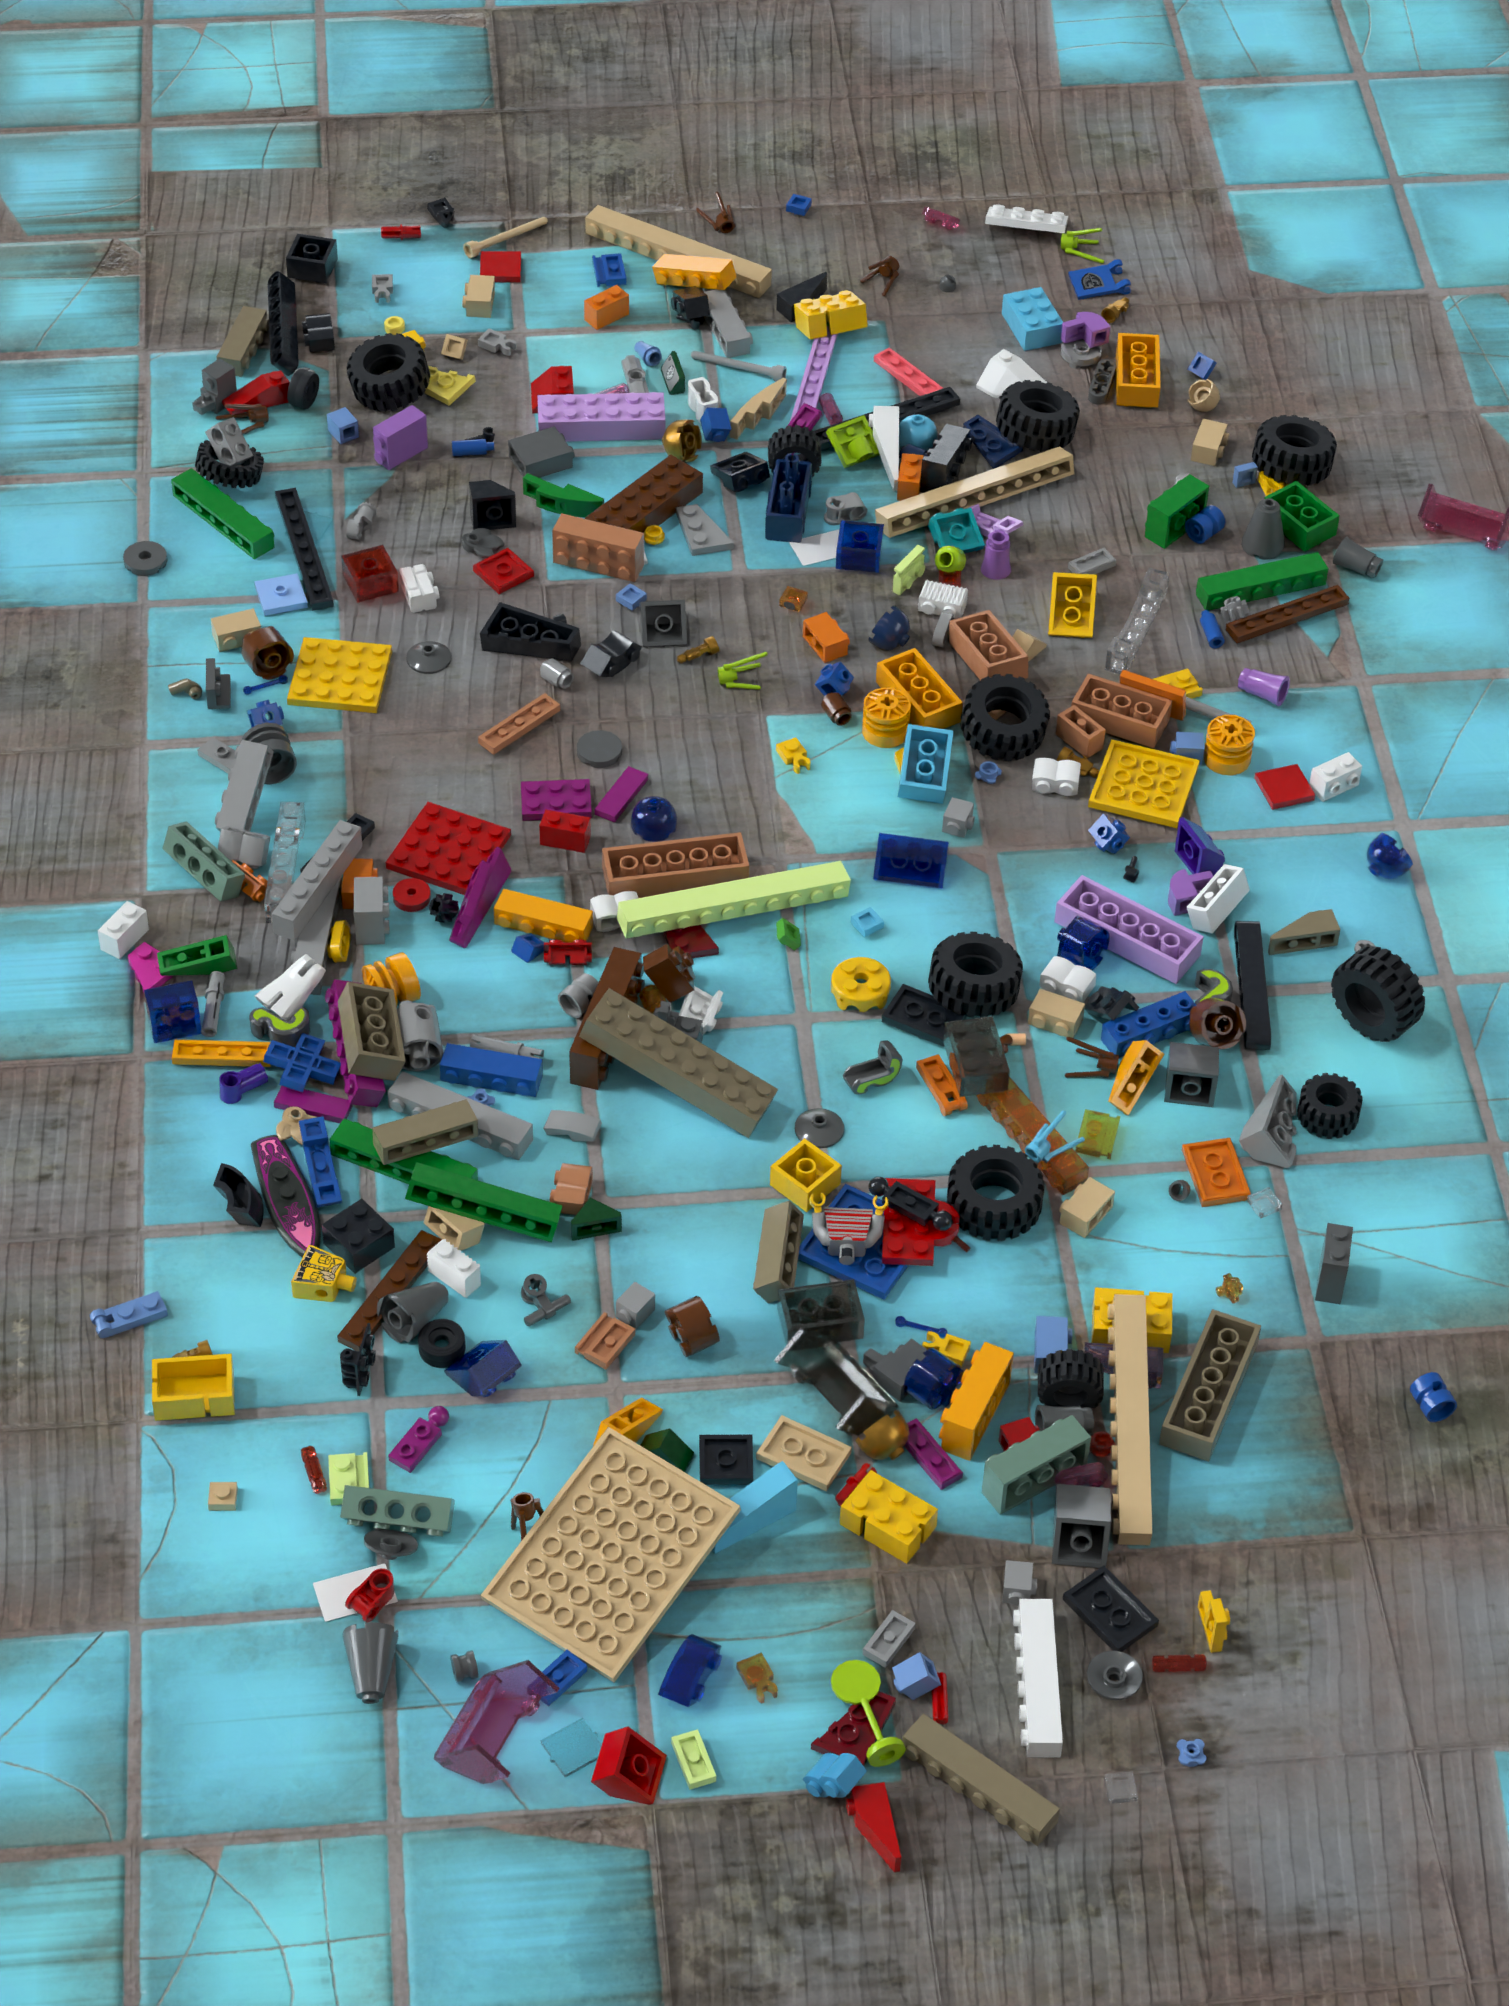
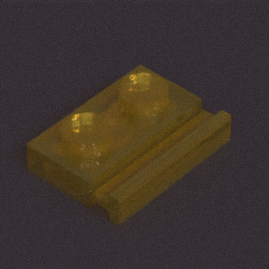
M1085 1109L1078 1139L1084 1137L1085 1141L1076 1145L1075 1152L1100 1157V1155L1107 1156V1159L1111 1160L1121 1116L1114 1118L1109 1117L1110 1114Z

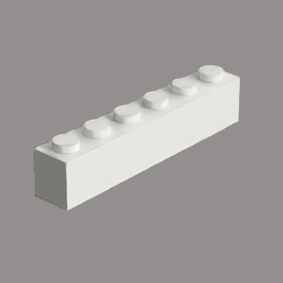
M1019 1599L1018 1610H1013V1626H1018L1019 1633H1015L1014 1643L1015 1650H1020V1657H1016V1673L1022 1676V1681H1018V1698H1023V1705H1019L1020 1722H1025V1729H1021V1746H1026L1027 1757L1060 1758L1063 1740L1052 1599Z

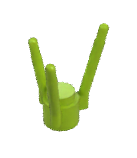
M1102 228L1062 233L1061 249L1065 250L1067 254H1074L1103 264L1104 260L1073 250L1078 248V244H1098V240L1078 239L1077 235L1101 232Z
M763 652L717 667L720 685L726 684V689L760 690L761 686L734 683V680H738L737 672L761 666L760 663L740 665L763 658L768 653Z

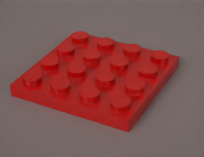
M427 801L385 862L386 869L465 895L473 871L482 860L487 862L488 857L496 847L503 849L511 837V829Z

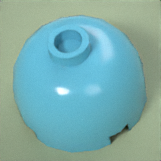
M910 415L899 424V447L912 444L928 451L929 448L932 449L935 439L938 440V431L935 423L924 415Z

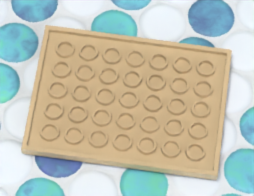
M608 1427L483 1591L481 1598L561 1650L566 1651L568 1649L588 1667L615 1683L741 1511L740 1505Z

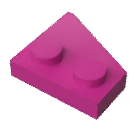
M143 942L128 954V962L132 970L135 971V976L143 988L144 995L148 997L174 975L161 976L157 953L160 951Z

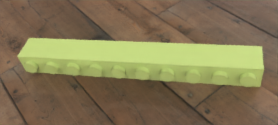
M836 861L618 902L617 920L626 939L848 897L851 879L842 862Z

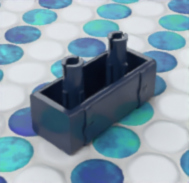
M792 453L787 454L785 460H776L771 491L768 494V504L766 507L765 538L767 540L796 543L802 541L805 531L807 507L811 496L812 463L799 461V456L794 454L793 460Z

